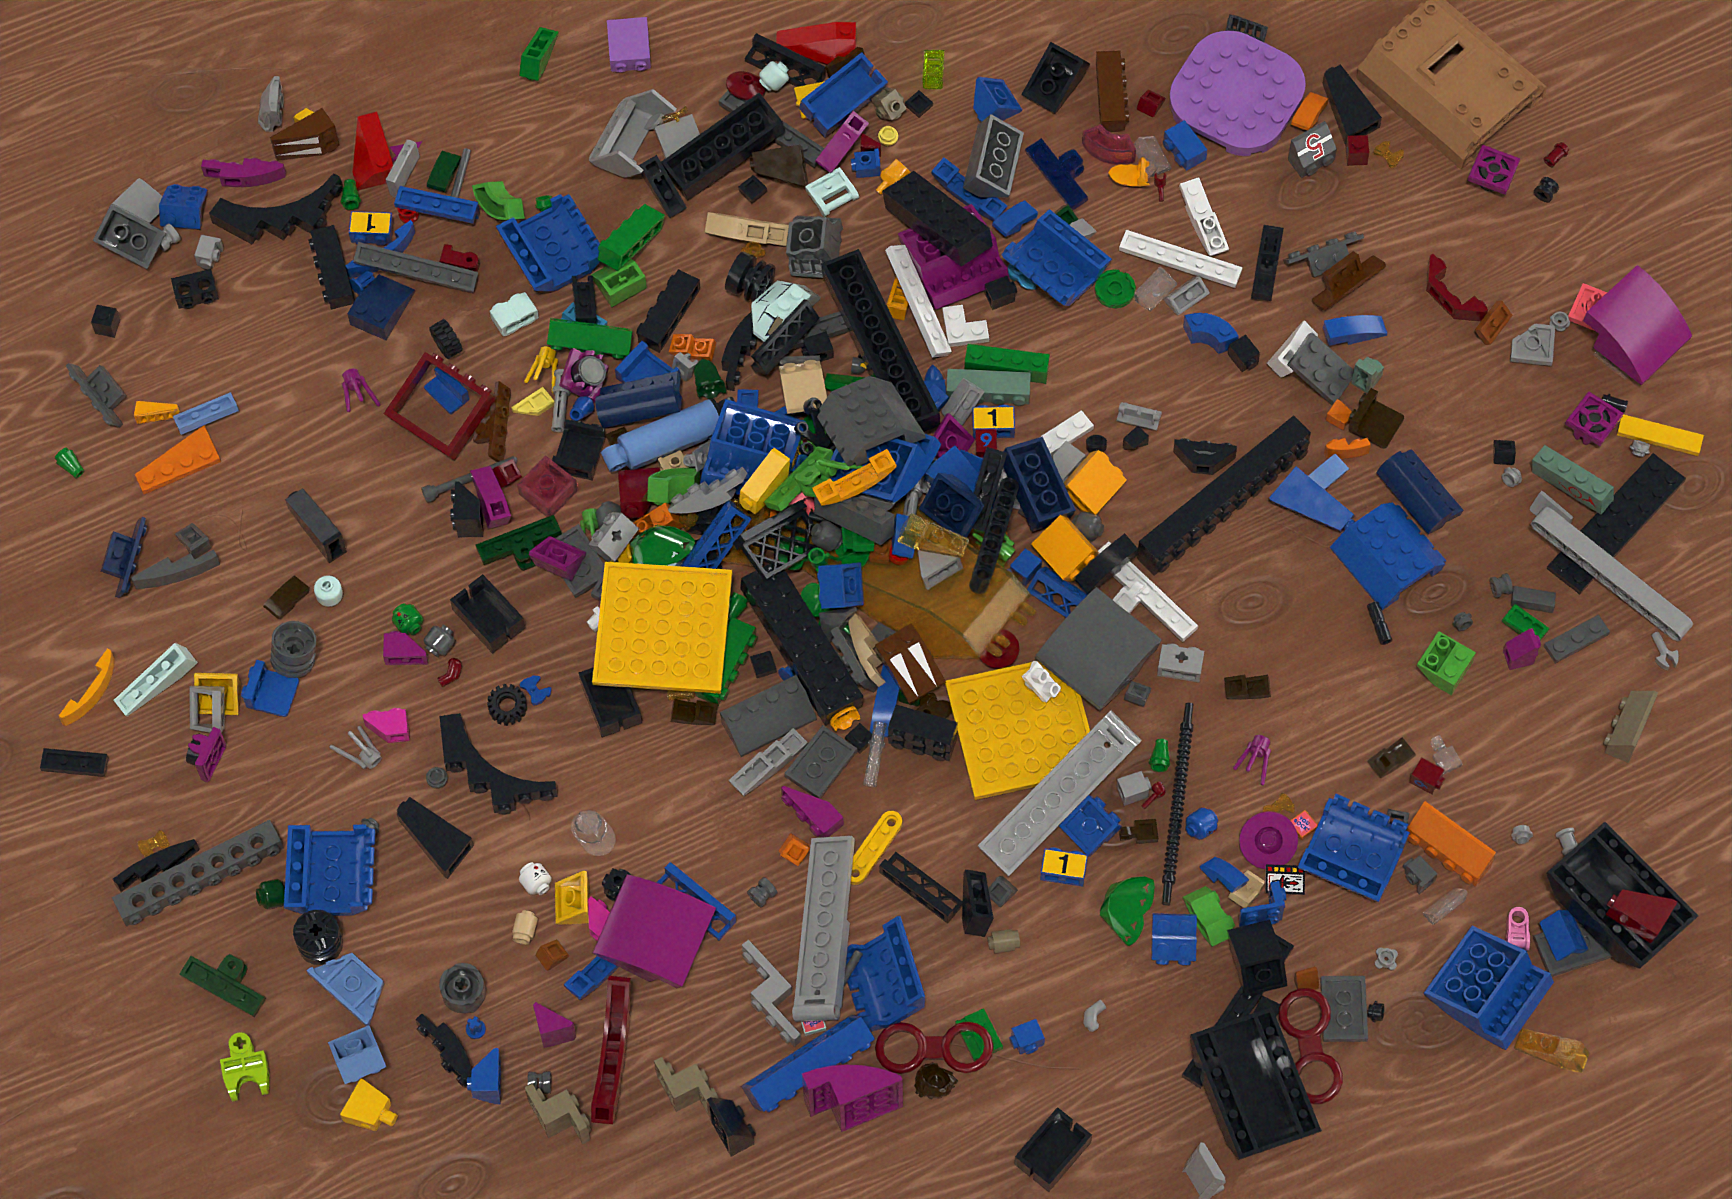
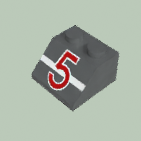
M1325 121L1291 140L1288 161L1301 178L1314 174L1320 167L1328 166L1335 160L1337 148Z

